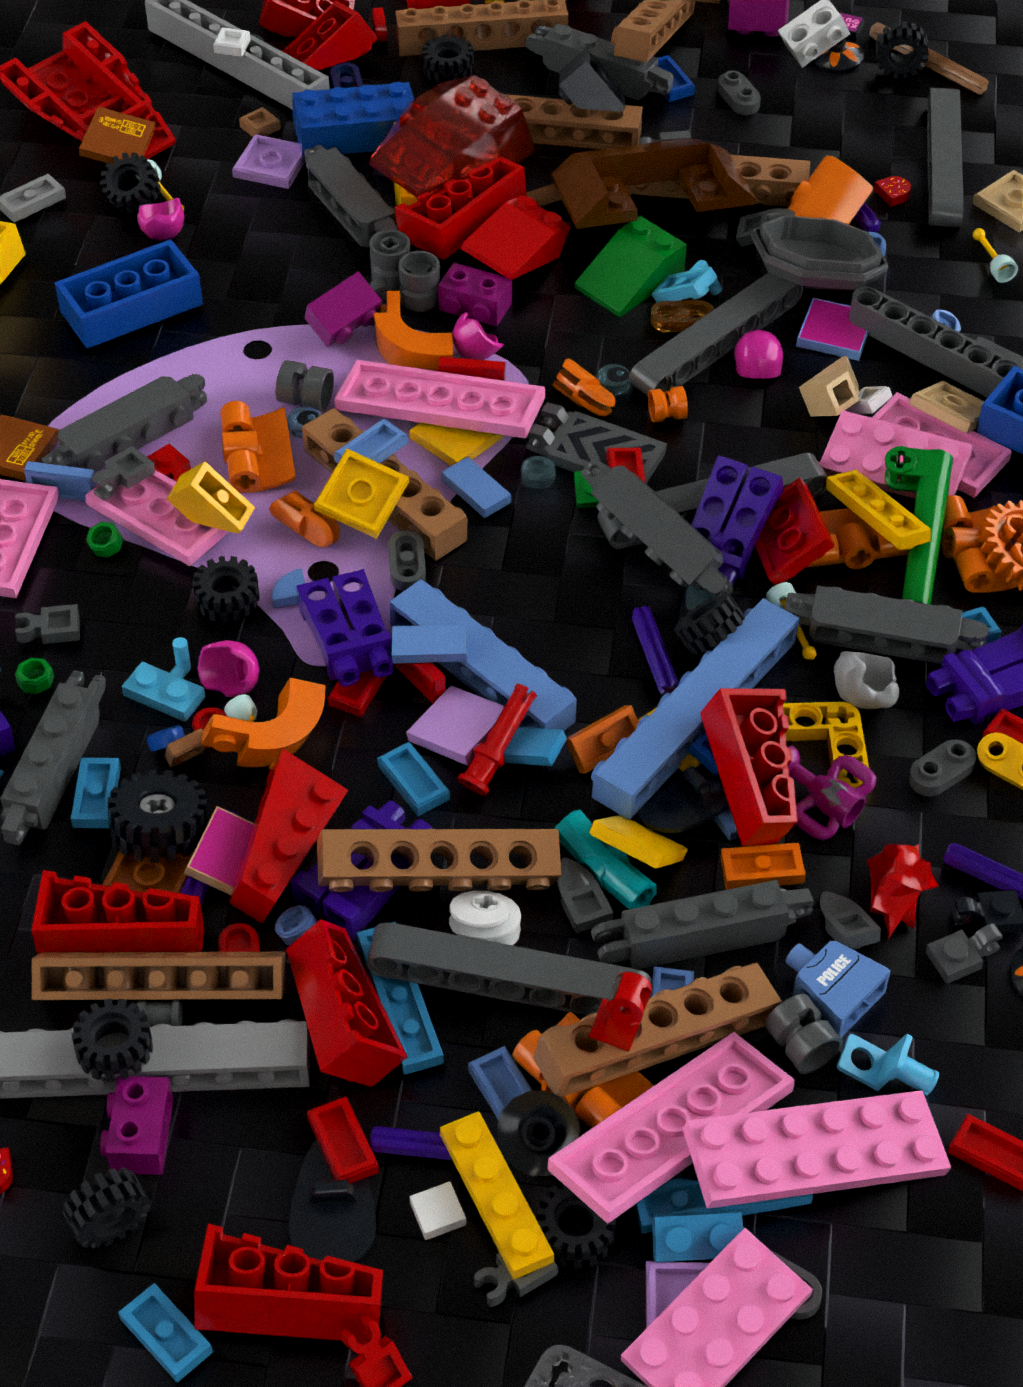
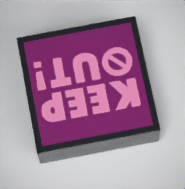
M839 12L850 32V35L846 38L856 41L864 26L865 18Z

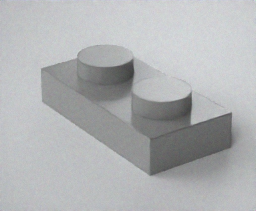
M46 174L1 195L0 210L13 222H16L65 199V189L49 174Z

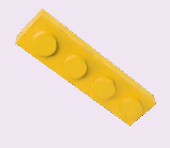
M857 469L826 477V490L899 550L912 549L917 545L931 541V529Z
M475 1112L441 1126L440 1137L513 1280L554 1263V1253L480 1112Z

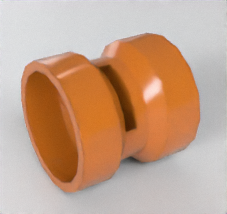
M683 386L672 387L669 391L665 392L661 389L649 390L648 408L653 423L663 422L669 417H673L675 420L687 418L688 403Z

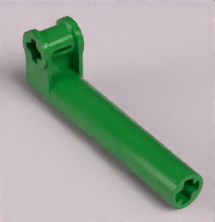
M897 446L890 449L885 456V466L887 469L884 478L886 485L895 491L916 492L913 515L931 529L930 542L917 545L908 551L902 599H910L914 602L931 605L953 464L952 455L944 450ZM901 455L903 456V462H900ZM897 475L901 476L900 482L897 481Z

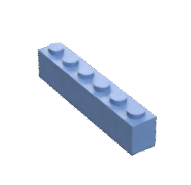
M420 579L389 601L391 626L466 624L467 661L438 663L482 698L503 706L507 703L516 684L528 687L527 693L533 690L537 697L532 702L519 727L562 729L564 732L575 723L577 699L569 689L559 686L547 676L543 669L532 665L521 656L517 649L506 645L495 636L491 629L480 625L470 617L465 609L457 607L445 598L439 589L432 588Z

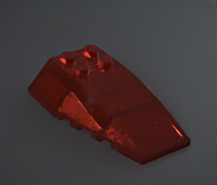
M473 75L440 83L412 100L370 158L368 164L417 198V196L427 191L432 195L443 190L444 183L452 179L464 180L468 178L469 171L499 157L519 164L533 154L535 147L523 109L515 104L509 96L501 94L492 88L486 80Z

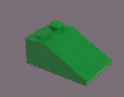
M639 216L637 221H631L616 232L574 283V288L618 317H621L651 297V293L668 275L684 272L686 243L644 217Z

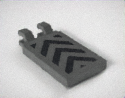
M548 402L541 410V416H544L541 425L532 424L527 435L530 439L526 444V449L547 456L546 463L573 473L575 471H582L593 458L607 465V448H641L646 484L664 457L667 443L577 411L574 413L569 411L567 414L562 406Z

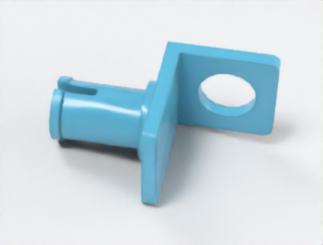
M850 1034L846 1038L836 1066L839 1071L876 1091H879L886 1083L896 1078L919 1091L923 1090L924 1095L927 1096L928 1093L932 1092L939 1078L938 1071L932 1070L907 1056L913 1039L909 1034L903 1036L887 1052L854 1034ZM861 1050L868 1054L871 1059V1068L863 1071L855 1067L851 1060L852 1051Z

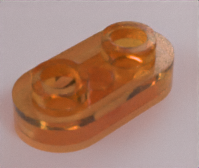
M701 300L661 301L651 308L650 323L656 330L661 332H682L715 309L710 303Z

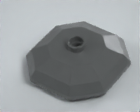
M782 215L763 223L760 227L751 231V238L767 271L804 288L838 291L856 290L877 280L888 270V263L869 232L835 219Z

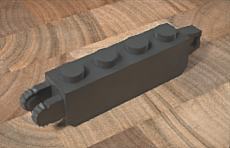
M557 24L554 28L541 25L534 30L535 35H529L525 39L527 48L536 54L542 55L545 66L558 73L585 48H588L621 88L624 96L635 100L642 99L649 91L667 95L673 88V74L658 67L659 58L653 56L648 62L615 56V45H612L610 41L596 37L593 34L572 29L567 25Z
M320 144L304 150L308 169V187L360 246L370 247L369 241L377 232L398 230L397 225H395L397 222L394 208L385 203L378 190L373 189L367 183L362 173L357 172L348 157H344L336 147L326 150Z
M192 374L176 382L172 377L161 376L60 429L58 434L60 446L41 459L42 463L92 469L94 472L105 467L106 460L133 446L139 449L193 420V412L207 402V394L202 390L205 387V379L200 374Z
M593 458L582 470V476L593 489L591 494L599 501L596 508L610 520L616 516L624 524L620 530L633 542L636 543L639 539L648 546L644 552L658 565L665 562L672 568L673 571L669 575L685 589L690 585L697 590L703 587L714 596L724 592L729 594L733 592L730 580L718 570L723 565V554L634 472L628 470L625 466H614L611 469L596 458Z
M817 585L816 594L788 593L785 603V610L799 617V623L810 626L809 636L816 643L942 664L943 657L952 652L955 654L964 650L972 651L986 645L985 640H987L990 632L984 622L981 623L980 621L976 622V620L962 618L963 610L953 609L945 605L935 606L918 603L910 599L888 598L874 593L847 591L839 587Z
M74 670L66 684L59 683L0 798L3 806L1 817L4 820L1 831L5 842L20 845L30 827L42 830L48 827L98 726L100 717L98 704L106 687L104 676L95 675L88 688H84L83 672Z
M777 880L624 910L620 919L602 922L601 924L598 923V925L592 928L591 934L596 943L615 941L604 944V946L598 949L597 953L600 962L611 964L612 962L617 963L629 960L631 967L643 969L778 941L786 935L787 925L795 923L798 918L812 914L814 901L809 888L786 891V889H780Z

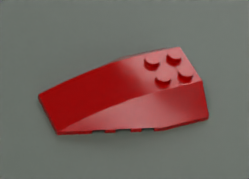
M86 21L63 33V50L27 69L17 58H14L0 65V82L29 110L81 142L99 106L156 122L155 132L144 155L146 159L176 144V138L160 113L156 112L152 107V101L148 94L143 93L139 86V80L134 73L129 71L127 61L123 55Z

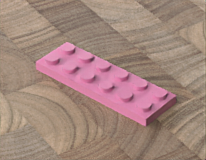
M356 360L334 398L335 409L340 411L526 438L544 402L545 387Z
M732 1032L548 1158V1171L608 1224L693 1163L682 1129L687 1120L767 1110L793 1092L795 1080L738 1034Z
M923 1090L687 1120L682 1128L707 1209L944 1176L951 1169Z

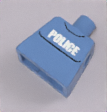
M830 941L816 955L799 943L790 951L786 958V964L798 972L793 995L807 994L821 1012V1020L828 1021L840 1038L886 993L891 970L837 941Z

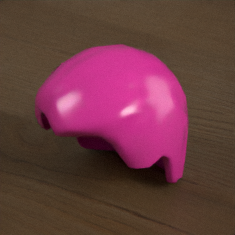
M174 198L163 203L139 206V213L137 214L138 224L141 230L153 240L167 241L173 239L180 233L184 222V211L180 199Z
M467 312L459 317L452 332L454 347L466 359L484 360L504 346L503 343H498L496 335L485 333L478 320L467 318Z
M753 330L743 335L734 349L737 374L741 377L752 379L780 376L783 350L777 337L763 330Z
M230 640L211 643L202 647L198 662L199 678L205 689L220 691L225 694V697H237L251 692L259 678V663L255 654L245 644Z

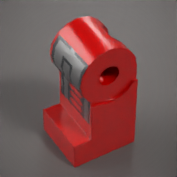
M634 972L618 974L608 1000L602 999L589 1037L629 1052L652 992L650 981Z

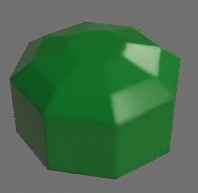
M103 521L91 527L86 538L94 554L106 558L119 552L124 540L114 523Z
M31 657L18 665L15 677L17 684L24 693L39 694L51 687L54 674L52 667L45 659Z

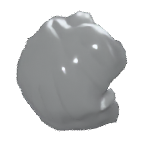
M841 652L834 665V675L838 693L844 701L857 708L868 710L890 708L897 702L899 687L895 683L897 680L895 677V665L890 658L860 652Z

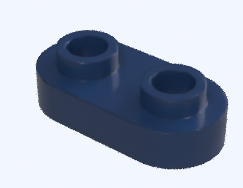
M344 62L332 66L330 70L332 88L363 86L357 65Z

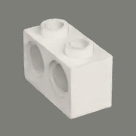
M820 0L778 30L787 49L802 68L850 35L841 14L829 0Z

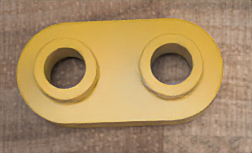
M990 733L983 737L977 747L978 759L982 767L1023 790V744L1003 733ZM993 746H1001L1004 749L998 756H994L989 752Z

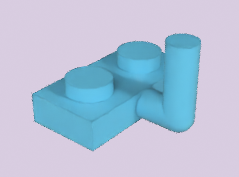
M699 260L689 271L668 275L651 295L657 304L666 302L674 304L683 299H699L708 291H710L712 296H715L723 288L718 282L717 275L712 267H709L706 261Z
M178 637L172 642L176 665L170 673L141 662L122 685V691L125 697L186 722L204 700L205 690L204 687L184 679L191 670L187 640L183 637Z

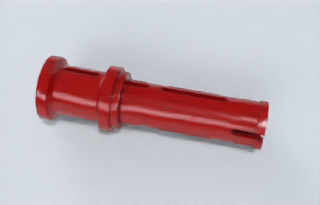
M521 684L515 685L511 696L484 743H479L478 746L474 747L472 751L474 754L473 759L465 773H460L457 777V781L464 787L482 796L488 794L489 788L487 786L497 768H502L505 764L503 754L532 702L537 697L533 690L527 693L528 687Z

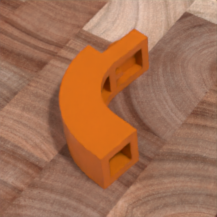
M387 291V304H381V313H374L375 339L380 354L391 365L439 371L440 357L453 358L452 333H424L410 328L401 319L400 291Z
M289 678L278 696L277 717L270 721L251 722L213 714L202 732L201 745L213 747L220 752H237V766L242 767L269 766L277 760L282 749L293 755L306 741L321 717L325 702L326 685Z

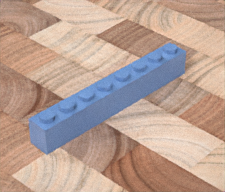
M764 598L753 609L748 608L744 612L745 620H743L742 625L736 627L737 630L734 633L728 634V638L724 641L721 640L713 651L707 650L702 656L699 665L692 672L687 671L683 675L678 687L671 694L666 693L661 698L656 710L650 716H643L636 730L628 738L624 737L619 741L614 753L606 761L602 760L596 765L591 775V780L593 781L592 798L630 820L681 766V762L689 754L687 750L691 744L705 732L700 712L720 688L753 689L795 644L800 618Z

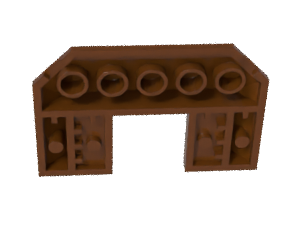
M691 138L572 153L551 173V179L576 229L637 221L638 210L625 186L678 179L696 212L756 204V197L728 151L714 144Z

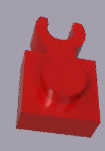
M170 443L147 456L148 459L154 462L155 470L176 482L182 474L191 469L190 461Z
M366 1315L360 1318L365 1326V1333L359 1340H356L355 1336L346 1329L341 1332L343 1343L359 1355L348 1364L361 1387H402L413 1378L394 1342L386 1336L380 1339V1328L371 1318Z

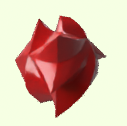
M887 844L881 853L866 860L871 874L870 912L884 916L888 939L900 922L906 923L914 930L917 899L920 893L927 889L939 887L932 874L930 862L922 859L920 856V844L915 846Z

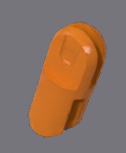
M570 358L565 359L562 366L566 370L559 371L557 375L559 381H554L552 386L576 405L585 407L590 412L599 416L610 415L612 412L610 407H614L616 404L615 396L601 386L600 381L575 361Z
M296 490L271 503L269 510L275 519L314 545L324 548L338 541L340 536L338 522L327 515L315 511L314 502Z

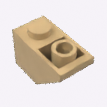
M847 356L841 357L799 387L810 417L838 416L842 410L848 409L859 401V385Z

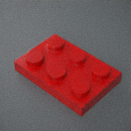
M800 477L784 488L779 502H775L755 544L766 574L774 585L784 583L788 579L793 578L802 569L823 557L829 550L835 547L809 488Z

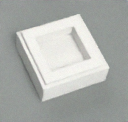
M221 28L213 44L214 53L243 57L250 42V31Z
M886 386L862 388L859 391V401L849 407L847 411L856 414H873L893 397L890 388Z
M450 1181L409 1196L410 1205L425 1240L466 1226L465 1214Z

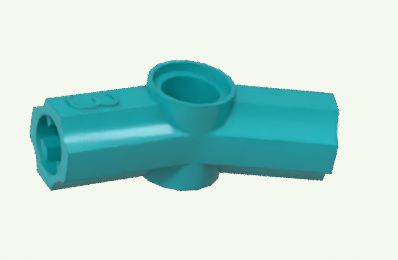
M580 809L571 812L555 826L554 829H559L560 842L575 860L593 875L600 888H604L628 909L650 905L652 898L657 894L656 884L630 864L626 853L591 836L589 831L592 823Z

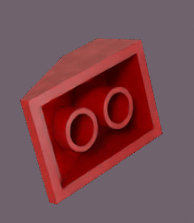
M264 0L258 25L284 37H298L335 0ZM336 0L354 10L355 0Z
M335 0L282 52L318 71L357 59L359 56L366 54L378 38L357 11Z
M521 195L506 201L462 243L461 249L509 280H513L558 259L571 225L562 221L561 216L557 213L546 211L538 206L534 199Z

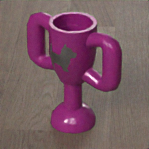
M789 746L787 748H791L792 761L788 765L789 777H792L808 788L807 792L809 794L796 804L797 823L795 825L814 839L825 841L835 835L839 825L847 828L858 818L866 804L867 798L865 796L875 788L877 777L866 765L847 755L836 758L826 775L816 776L800 765L799 751L794 746ZM840 770H846L862 781L863 784L853 788L846 782L839 780ZM817 806L823 814L829 817L827 826L824 827L805 814V811Z

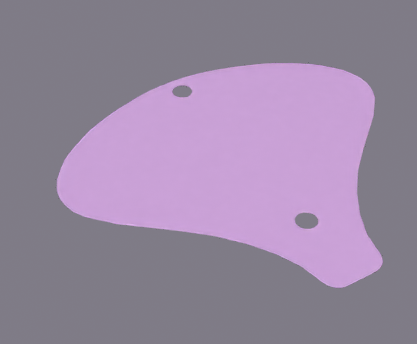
M309 324L249 330L199 343L160 357L120 375L73 404L48 425L60 431V429L161 376L172 377L177 382L184 377H189V375L200 374L205 379V387L202 390L207 394V402L193 412L194 419L137 450L147 457L170 443L190 461L191 469L205 461L229 483L227 463H224L222 452L221 408L228 402L241 401L249 406L252 418L285 407L295 467V480L264 491L240 493L255 507L243 530L238 534L233 532L227 533L191 566L198 568L204 565L208 567V560L213 559L217 563L220 556H225V561H230L231 556L237 557L238 563L242 559L246 560L248 566L252 565L255 568V573H257L260 595L257 606L284 631L294 651L303 662L319 667L326 666L307 621H304L300 614L299 604L273 608V588L282 576L301 568L305 583L313 582L308 576V570L310 566L320 561H328L335 564L339 569L338 575L364 569L385 629L389 631L392 637L389 601L394 599L396 588L390 580L388 542L390 537L394 533L399 532V530L387 521L378 538L375 539L337 521L340 527L338 541L328 547L321 548L275 519L269 510L271 503L294 490L315 503L326 485L331 473L304 451L303 425L298 423L297 416L301 412L308 410L314 411L320 416L335 408L334 398L356 360L389 364L377 348L375 326L369 325L364 327L361 325L353 330L354 334L342 344L336 342L330 347L324 344ZM264 341L270 344L272 352L266 358L255 360L245 356L243 349L250 342ZM453 344V358H464L458 353ZM496 354L484 359L506 362V381L529 384L521 371L508 360ZM285 360L304 363L308 369L313 365L333 370L334 388L330 403L325 411L306 408L302 402L298 405H292L277 401L275 393L276 381L280 367ZM337 410L343 416L349 417L363 432L383 419L380 416ZM308 415V419H315V415ZM384 418L408 435V444L395 452L394 455L409 470H414L431 488L439 490L443 497L450 502L457 493L442 481L441 472L451 466L410 439V429L419 423ZM504 435L502 439L472 461L483 468L512 437ZM59 441L51 450V452L60 446ZM103 467L100 470L96 471L95 474L99 471L106 470V467ZM59 498L54 511L80 525L91 528L101 521L114 523L125 541L174 558L89 507L86 501ZM332 581V582H330V584H331L332 589H333V591H334L333 581ZM353 582L346 584L343 589L353 592L359 590L360 587L359 583ZM312 592L308 598L312 600L324 599L325 592Z

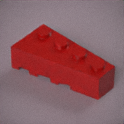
M499 157L469 171L468 178L464 180L452 179L444 183V189L433 195L427 191L417 196L418 202L407 206L405 203L394 207L397 229L409 237L410 244L445 260L459 250L462 243L506 201L521 195L527 196L524 167L506 158Z
M720 688L700 712L742 846L777 844L797 823L794 779L789 777L788 766L792 761L791 748H787L785 734L789 729L788 716L784 715L783 704L786 701L785 689Z
M282 749L269 773L266 789L261 798L258 814L250 833L247 849L242 859L229 903L263 924L317 841L321 830L326 827L336 812L348 789Z
M43 870L31 932L37 955L41 952H202L205 927L199 896L149 888L146 892L131 890L128 884L113 882L110 887L92 884L91 878L75 875L73 880L58 878L57 872Z
M320 919L286 948L320 1072L373 1087L407 1059L408 1056L346 929Z
M208 1224L194 1290L195 1330L342 1341L341 1332L346 1329L355 1336L356 1340H359L365 1333V1326L360 1319L363 1315L374 1320L379 1326L383 1270L328 1255L323 1260L308 1257L302 1248L287 1245L285 1250L262 1245L261 1237L244 1233L240 1239L223 1234V1227Z

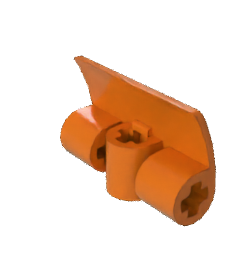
M825 156L810 178L800 183L787 209L794 211L795 216L835 219L849 225L872 193L873 187L860 174L833 156Z
M241 401L226 403L221 408L220 416L223 431L224 463H227L230 485L239 493H251L276 488L294 481L295 467L285 407L251 418L250 409L246 403Z
M949 495L942 530L941 549L945 558L954 559L965 589L973 593H987L1018 587V582L1015 580L1010 583L1006 582L1007 575L1004 572L996 574L994 571L998 567L997 564L987 563L986 559L990 554L980 551L984 543L978 541V537L981 534L979 528L990 510H994L996 506L968 512L963 498L957 495ZM1012 540L1005 547L1006 552H1010V549L1013 547Z
M849 508L820 511V515L835 547L805 568L845 563L848 568L859 570L869 566L877 559L908 556L909 549L899 550Z
M569 1012L557 1025L565 1027L580 1022V1019L572 1012ZM534 1030L521 1039L515 1047L512 1057L541 1084L542 1091L552 1093L533 1059L541 1035L538 1030ZM636 1071L562 1098L574 1109L577 1118L589 1129H592L654 1085Z

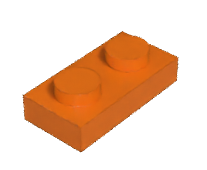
M624 705L567 738V747L579 773H588L600 761H606L614 753L619 741L624 737L628 738L636 730L639 721L632 705Z
M799 843L721 849L720 860L726 890L777 880L779 886L804 884L806 874Z

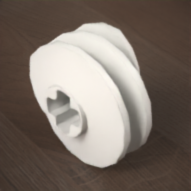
M469 891L453 898L450 904L451 916L449 918V925L457 935L512 946L519 939L521 912L519 906L512 899L491 891Z

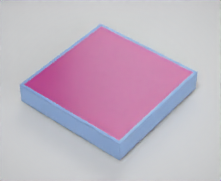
M813 298L797 337L796 347L839 357L847 356L848 359L859 361L868 337V331L850 322V306Z

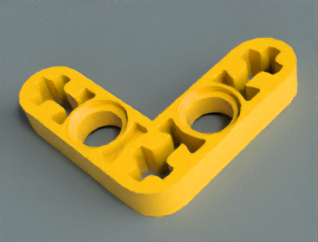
M848 702L783 704L784 715H787L789 719V729L785 733L786 741L827 740L830 765L836 758L844 755L838 751L837 747L840 745H850L857 750V753L847 756L854 757L869 768L861 717L855 706ZM804 716L811 718L815 724L804 727L795 720ZM822 718H826V719H825V724H826V725H823V724H822ZM839 718H844L845 723H841ZM844 769L840 770L839 780L846 782L853 788L863 784L855 776H853V779L857 783H851L850 779L847 778V771Z

